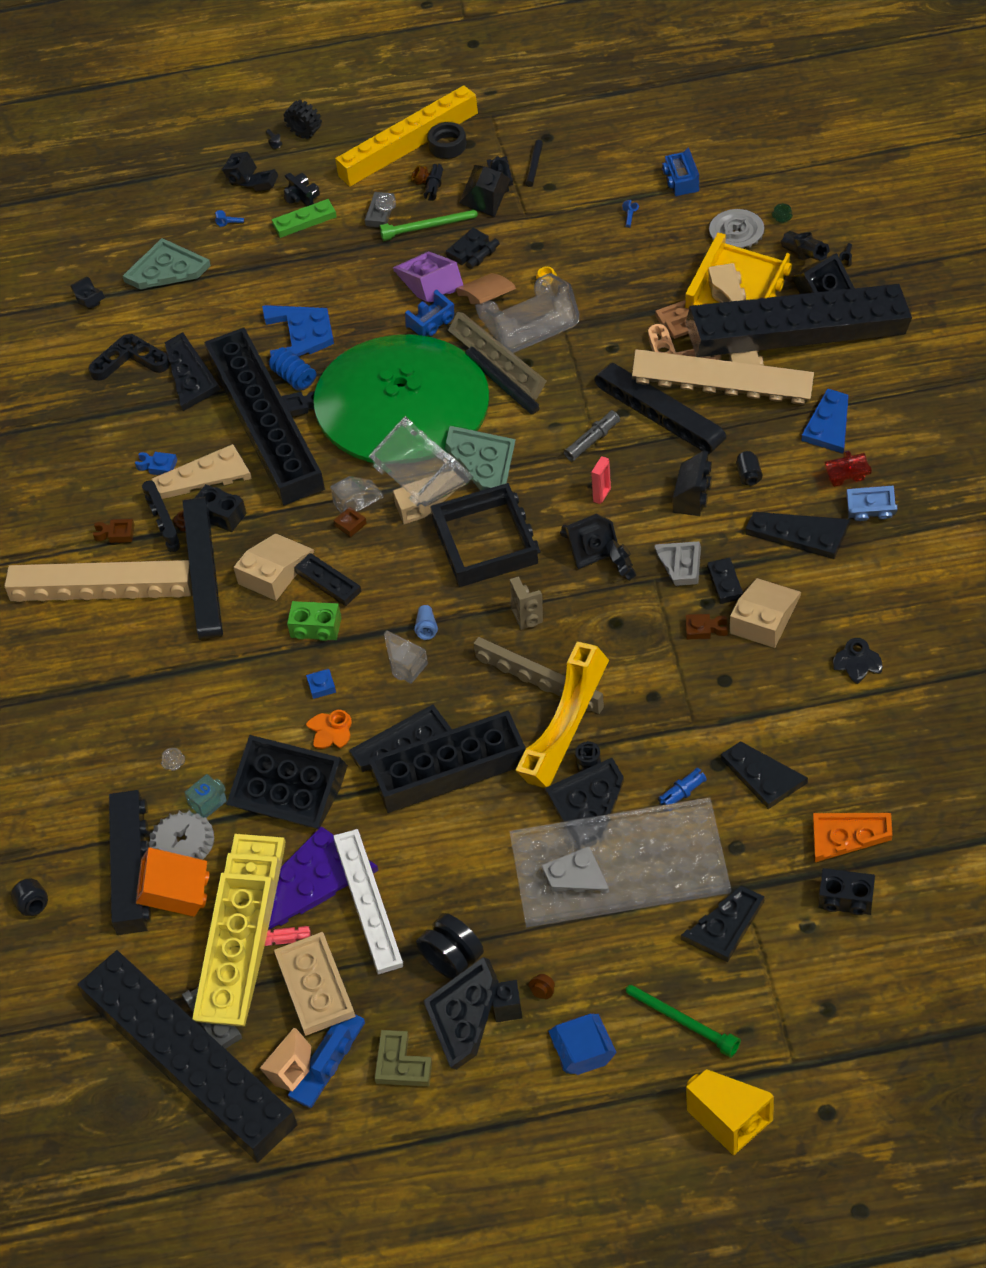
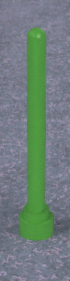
M475 210L398 226L389 225L388 223L380 225L382 240L388 241L395 237L396 234L473 219L477 217L478 213Z

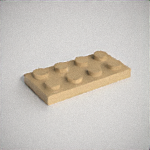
M323 932L274 950L305 1036L356 1017Z

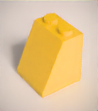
M708 1069L700 1075L695 1074L686 1085L687 1111L733 1156L773 1121L774 1096L768 1091Z

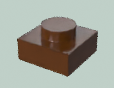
M351 507L334 519L335 527L349 537H352L367 524L366 518Z

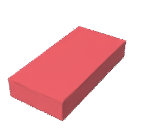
M601 456L591 472L593 502L598 504L604 501L611 490L609 458Z

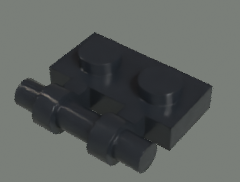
M473 227L446 250V257L460 265L466 263L467 267L472 269L474 266H479L487 255L493 254L500 243L496 238L490 242L488 235Z

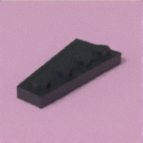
M183 332L164 342L183 411L221 390L219 384Z
M753 512L746 527V535L835 559L850 525V519Z
M434 704L351 748L349 753L361 772L371 770L368 758L452 729Z

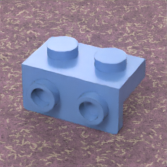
M894 486L847 489L846 491L849 518H855V521H865L869 517L878 516V519H889L897 512Z

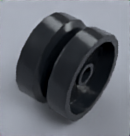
M442 913L432 924L433 930L427 929L416 941L419 951L428 963L439 973L451 980L468 969V964H474L484 953L483 946L473 931L458 918L448 913Z

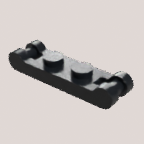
M150 480L142 484L143 492L146 494V502L149 504L153 517L158 516L159 518L156 520L160 533L163 532L168 551L176 552L180 549L176 529L156 484Z

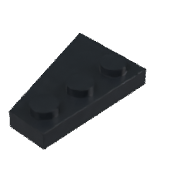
M741 741L721 754V760L767 809H770L808 783V777Z
M740 886L720 902L718 908L708 916L705 915L698 920L696 926L691 930L687 929L681 934V940L728 962L762 907L765 896Z

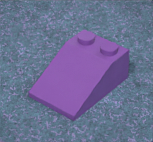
M429 251L393 267L394 272L419 299L427 302H434L433 292L435 290H438L441 294H451L456 291L457 287L463 285L457 262Z

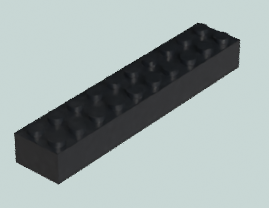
M900 284L693 305L689 307L686 326L696 357L904 335L908 330L912 316Z
M245 327L205 341L208 359L283 506L325 490L322 472Z
M118 950L112 953L77 984L85 1001L257 1163L298 1125L293 1111Z

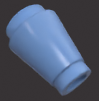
M428 605L419 607L414 627L417 636L423 640L432 639L438 631L432 608Z

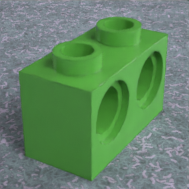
M292 601L287 622L290 637L297 639H319L322 641L337 640L341 623L339 604Z

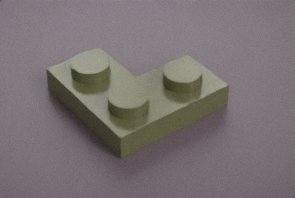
M381 1030L375 1073L376 1084L430 1086L432 1058L406 1056L409 1040L408 1031Z

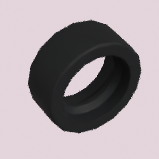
M438 123L428 132L429 149L435 157L442 159L454 158L462 154L466 149L467 143L464 128L457 123ZM445 137L457 138V140L451 143L437 142Z

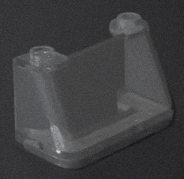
M549 273L538 278L535 282L534 291L536 297L503 311H499L497 304L493 301L476 304L475 307L479 318L493 337L514 353L568 330L579 322L580 315L570 283Z
M406 416L369 455L375 462L372 466L382 475L385 472L408 491L411 494L409 499L417 507L421 504L426 507L467 485L474 478L453 456L440 448Z

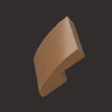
M490 273L457 287L456 291L458 296H468L470 304H481L516 288L507 278Z
M685 300L655 311L657 320L660 324L667 327L672 338L675 339L689 334L686 326L689 309L685 308Z

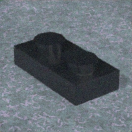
M725 558L708 562L707 568L720 604L739 600L743 595V591L731 559Z

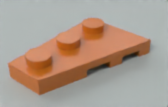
M813 813L815 862L892 840L891 813Z

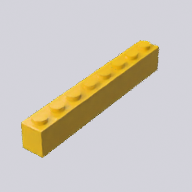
M463 85L336 157L338 177L348 186H352L427 143L429 130L438 123L454 122L460 124L478 114L476 94Z

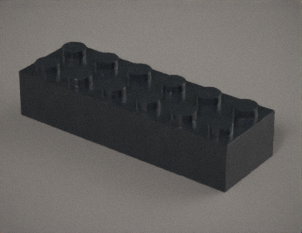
M508 710L368 759L372 776L386 811L390 813L517 768L526 747Z

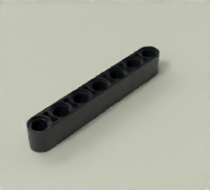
M615 363L607 365L594 378L596 385L602 391L701 451H708V454H710L726 440V433L720 426L652 385L636 383V380L632 379V373Z
M205 496L183 500L199 640L222 637L223 628L207 499Z

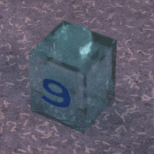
M208 774L184 792L188 805L203 818H207L227 802L224 793L226 789L222 782L218 779L213 780Z

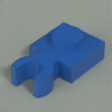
M141 452L138 455L140 461L143 462L136 461L135 466L139 471L148 469L150 474L161 475L174 469L177 457L176 454L155 452L153 456H149L147 453Z

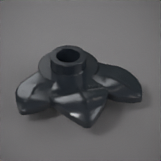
M862 638L850 639L846 643L845 649L838 652L833 661L834 670H846L855 684H859L865 678L868 670L881 674L883 668L879 654L870 650L868 643ZM860 646L862 650L856 652L853 650V647Z

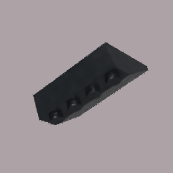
M249 735L226 805L320 829L341 789L348 765L340 757Z

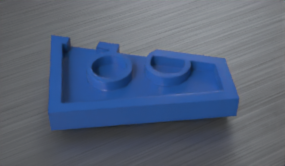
M831 389L826 390L802 434V441L844 454L848 394Z

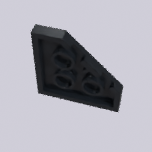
M609 758L545 788V793L577 850L593 847L603 841L624 782V776L613 758Z
M485 957L424 1000L449 1066L456 1070L477 1056L499 981L491 962Z

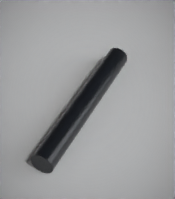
M541 140L535 141L525 183L528 187H532L534 184L543 141Z

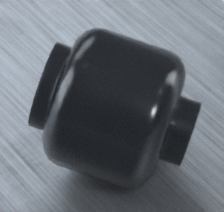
M35 879L21 880L11 891L12 902L22 915H37L48 904L47 892Z

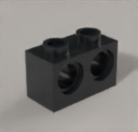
M205 484L195 497L206 496L210 524L230 532L234 531L247 514L241 497L224 492L218 487H211Z
M823 868L818 908L829 912L843 911L851 912L854 915H871L875 875ZM829 891H837L838 893L832 894ZM856 894H862V895H864V897H858V896H855V895H856Z

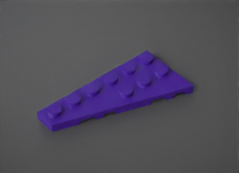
M322 826L281 867L268 930L278 924L282 926L289 922V918L298 913L303 914L336 895V892L348 886L334 843V835ZM369 860L372 872H377L378 866Z

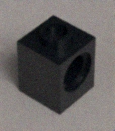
M248 152L233 153L222 168V171L231 185L248 183L257 166Z
M517 980L498 983L493 999L496 1023L523 1019Z

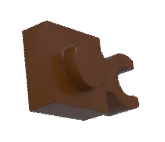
M133 519L110 520V525H106L103 522L94 523L96 531H100L93 532L95 541H103L106 538L109 539L110 543L132 542L135 526Z
M710 614L686 615L687 640L711 639V633H715L718 636L727 635V627H720V625H727V617L718 616L715 619H710Z

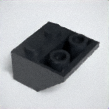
M703 451L681 463L673 495V513L701 516L702 507H707L708 494H706V491L711 489L712 476H708L711 474L712 461H708V451Z

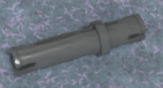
M611 410L601 420L595 421L587 432L564 450L565 457L573 462L599 438H604L608 431L620 422L619 415Z

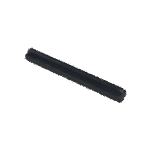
M470 347L466 350L465 353L480 366L482 371L530 414H535L539 411V403L475 347Z

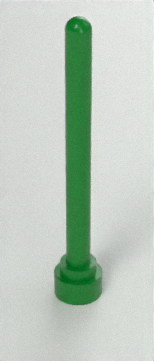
M633 985L626 987V993L629 996L717 1044L720 1053L732 1058L737 1052L741 1043L740 1038L731 1033L721 1035Z

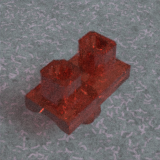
M850 451L843 452V458L825 461L824 465L834 487L842 485L844 480L851 478L856 482L862 481L866 475L872 472L865 453L851 455Z

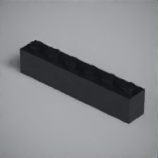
M139 790L109 794L112 924L117 935L148 931L147 921H151L150 907L136 904L141 859L149 847L147 840L145 841V835L148 834V823L146 819L144 820V814L148 813L147 801L141 798Z

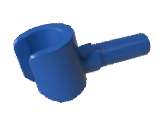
M630 199L625 200L622 205L623 210L627 212L626 227H631L633 211H637L639 208L638 203L631 204Z
M222 210L215 212L216 224L219 227H223L231 222L244 223V218L228 217Z

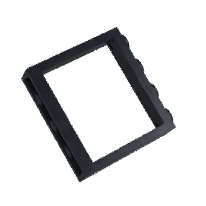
M509 483L430 506L433 524L459 587L539 564L538 554L541 551L538 541H533L532 527L530 523L526 524L525 511L523 507L518 506L519 498L517 492H512ZM506 504L525 549L464 567L446 522Z

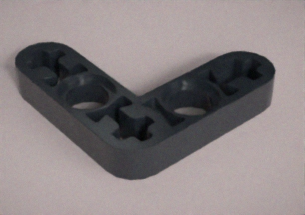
M126 334L92 361L89 365V371L94 380L101 381L108 378L129 358L156 373L165 372L170 364L166 353L133 334ZM143 351H149L147 355H139ZM113 355H119L117 359H109Z

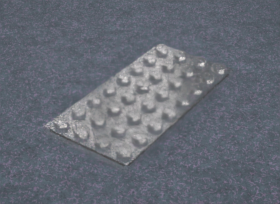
M710 797L510 831L526 928L731 893L730 881ZM590 847L609 887V892L601 893L599 890H585V893L566 890L565 892L552 891L543 873L542 865Z

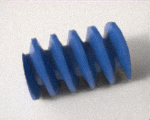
M284 347L276 350L270 358V369L296 390H305L316 378V371Z

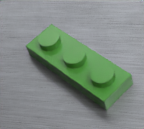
M329 199L274 218L272 219V224L281 238L337 216Z

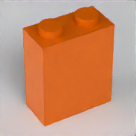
M148 847L141 859L136 904L195 917L199 909L204 908L207 900V894L204 893V886L207 885L209 880V871H206L207 861Z

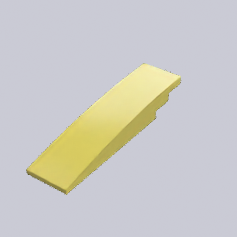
M234 834L232 850L227 855L225 871L220 876L192 1018L195 1022L245 1027L279 880L286 843L282 837Z

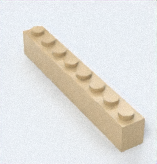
M637 349L635 350L632 379H635L638 384L648 385L649 381L658 382V386L671 387V384L680 385V389L693 390L694 387L703 388L702 391L707 393H716V390L725 391L724 394L730 396H738V393L747 394L748 398L760 399V396H767L769 400L782 402V399H790L791 403L800 405L805 404V401L809 402L811 399L814 372Z
M189 560L9 565L5 589L10 601L17 602L36 600L65 601L73 599H135L148 597L179 598L192 595Z

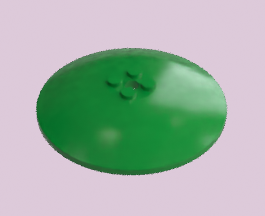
M411 334L379 337L348 349L333 360L325 369L314 393L316 419L325 436L347 454L367 462L382 465L419 464L449 454L445 449L449 427L454 426L478 431L485 420L489 407L488 383L482 369L473 359L453 344L433 337ZM402 383L405 384V386L398 387L397 384Z

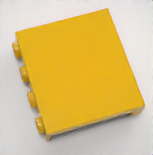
M718 232L686 292L685 308L689 309L693 305L720 303L712 297L708 282V267L734 263L736 271H740V288L745 289L746 300L776 297L777 291H781L783 288L785 275L788 276L792 268V264L789 263L790 254L787 253L782 261L726 244V234Z

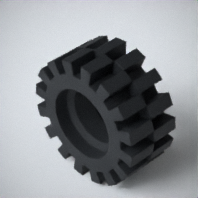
M296 100L285 111L283 115L285 117L284 122H287L286 126L291 128V132H296V136L300 135L303 139L305 137L309 139L321 127V116L316 114L318 112L317 109H312L313 105L310 104L308 106L306 101L302 103V100Z

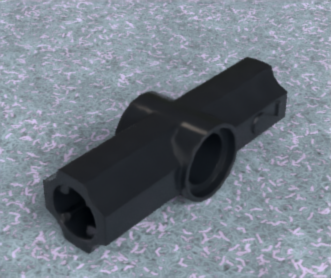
M789 231L784 233V237L781 240L782 247L797 253L800 260L813 258L822 261L827 258V254L830 252L829 245L814 239L811 232L798 234Z

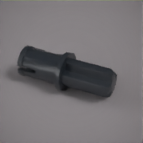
M439 163L432 165L430 174L426 178L427 185L423 196L427 199L428 193H430L428 198L430 201L436 199L438 188L442 184L443 168Z

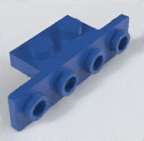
M355 1014L356 1017L331 1026L310 1059V1071L293 1092L290 1091L288 1093L291 1100L308 1108L313 1107L364 1026V1018Z

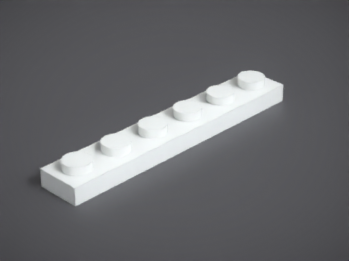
M358 829L334 835V843L377 974L402 968L403 962Z

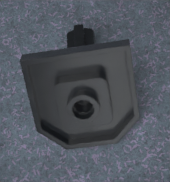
M594 514L570 525H563L560 531L562 537L569 539L575 566L578 569L609 557L610 554L605 545L611 540L618 542L613 522L599 514Z

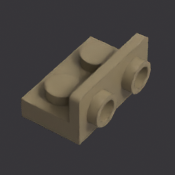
M519 577L510 579L511 610L520 629L534 627L542 623L541 591L529 593L527 585H523Z

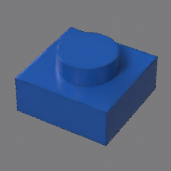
M329 669L306 675L313 699L336 693Z

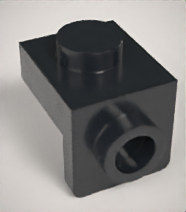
M87 276L70 286L78 304L84 307H96L105 298L102 290L95 288Z

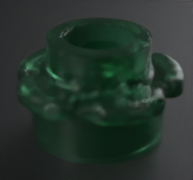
M784 203L776 205L772 212V217L776 218V221L780 223L791 220L793 217L791 207Z

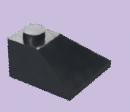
M474 165L459 204L495 217L510 178L491 168Z
M837 253L791 276L800 294L854 289Z

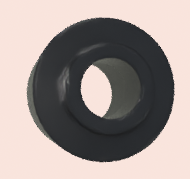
M751 451L742 452L737 456L736 467L741 483L749 486L756 485L763 477L758 457Z

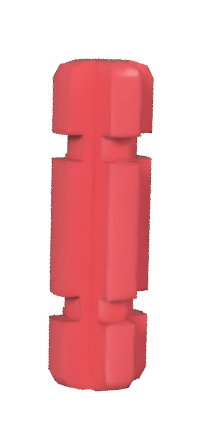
M301 926L297 930H295V927L274 929V932L268 930L264 946L272 945V942H275L276 945L294 943L297 940L310 937L309 926Z

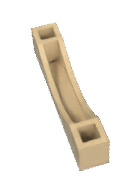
M734 263L708 267V282L714 299L720 303L746 300L745 289L740 288L741 274L740 271H736ZM759 350L730 354L731 362L764 366L762 356L758 357L757 354Z

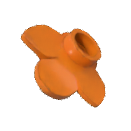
M335 710L330 715L321 713L311 718L306 723V726L317 732L313 742L314 748L325 749L333 743L337 747L342 748L350 739L349 728L351 727L352 720L350 715L343 710Z

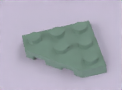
M161 238L123 275V280L125 283L138 289L198 279L211 265L209 259Z
M450 426L445 449L480 491L507 483L516 439Z

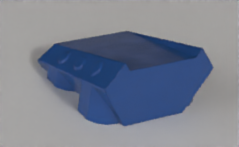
M588 1014L556 1025L548 1031L553 1046L560 1057L562 1069L569 1074L579 1075L606 1066L617 1053L599 1014Z

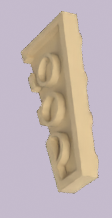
M232 444L154 477L152 481L156 484L161 498L164 499L190 493L191 489L203 488L205 484L210 486L223 482L224 485L233 483L235 479L243 478L245 481L252 478L248 468Z

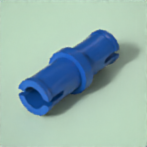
M695 768L694 771L682 780L678 779L675 781L672 788L658 797L661 805L665 803L664 809L669 810L683 797L688 798L692 790L707 780L703 772L699 774L701 772L699 768Z

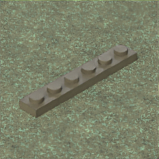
M457 312L448 331L469 348L475 347L529 396L537 400L547 380L468 316Z
M478 637L474 642L475 657L480 662L491 664L504 673L517 676L523 682H530L545 692H552L560 696V698L562 697L566 676L481 637ZM595 690L586 711L600 714L604 708L603 693Z

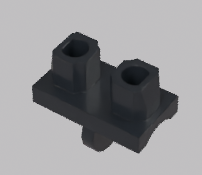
M497 156L493 160L488 159V168L499 171L510 178L505 193L509 192V186L513 185L507 156Z
M291 173L286 174L285 178L289 181V185L284 189V200L289 204L298 203L299 201L305 206L314 204L313 199L320 195L319 187L315 183L309 185L308 178L303 173L297 176Z

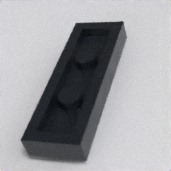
M309 553L294 567L298 575L344 606H347L362 592L360 585L312 553Z

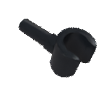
M270 129L266 130V133L271 137L268 140L269 145L274 150L283 145L279 140L281 138L279 134L275 135Z
M848 243L846 250L839 255L841 262L848 260V266L852 265L851 243Z

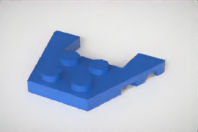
M262 306L266 325L288 321L292 346L286 347V350L292 351L294 355L299 357L305 353L313 354L334 344L327 308ZM270 350L271 356L276 350Z

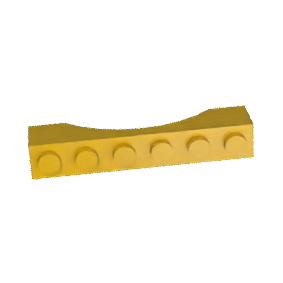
M582 642L576 643L567 661L565 685L557 711L542 736L525 749L515 770L528 784L543 788L551 785L609 662V659L598 646Z

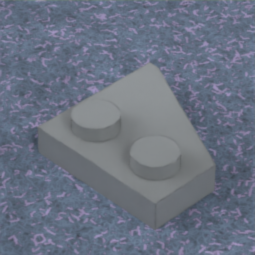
M699 541L655 545L656 552L675 586L698 584L701 555Z
M590 847L542 865L543 873L552 891L565 892L566 890L585 893V890H599L605 894L609 892V887Z

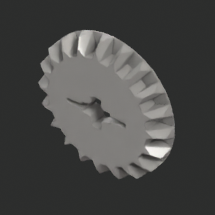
M732 209L715 216L710 223L709 232L712 240H714L719 232L726 234V244L742 249L744 247L751 248L752 244L757 245L758 240L762 239L764 223L758 215L751 211Z
M179 810L178 814L172 815L169 813L166 819H160V823L154 825V831L150 833L149 846L150 848L203 860L212 849L214 832L206 817L203 818L199 813L194 814L190 810L187 813H182ZM185 834L186 840L178 842L176 837H182Z

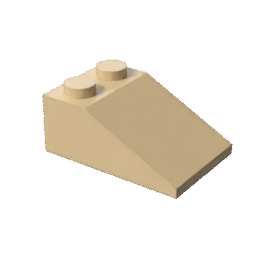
M275 533L247 550L236 563L234 571L237 582L243 587L277 601L297 575L294 567L309 553L313 554L314 550Z
M756 578L739 598L730 615V634L775 648L801 596V592Z

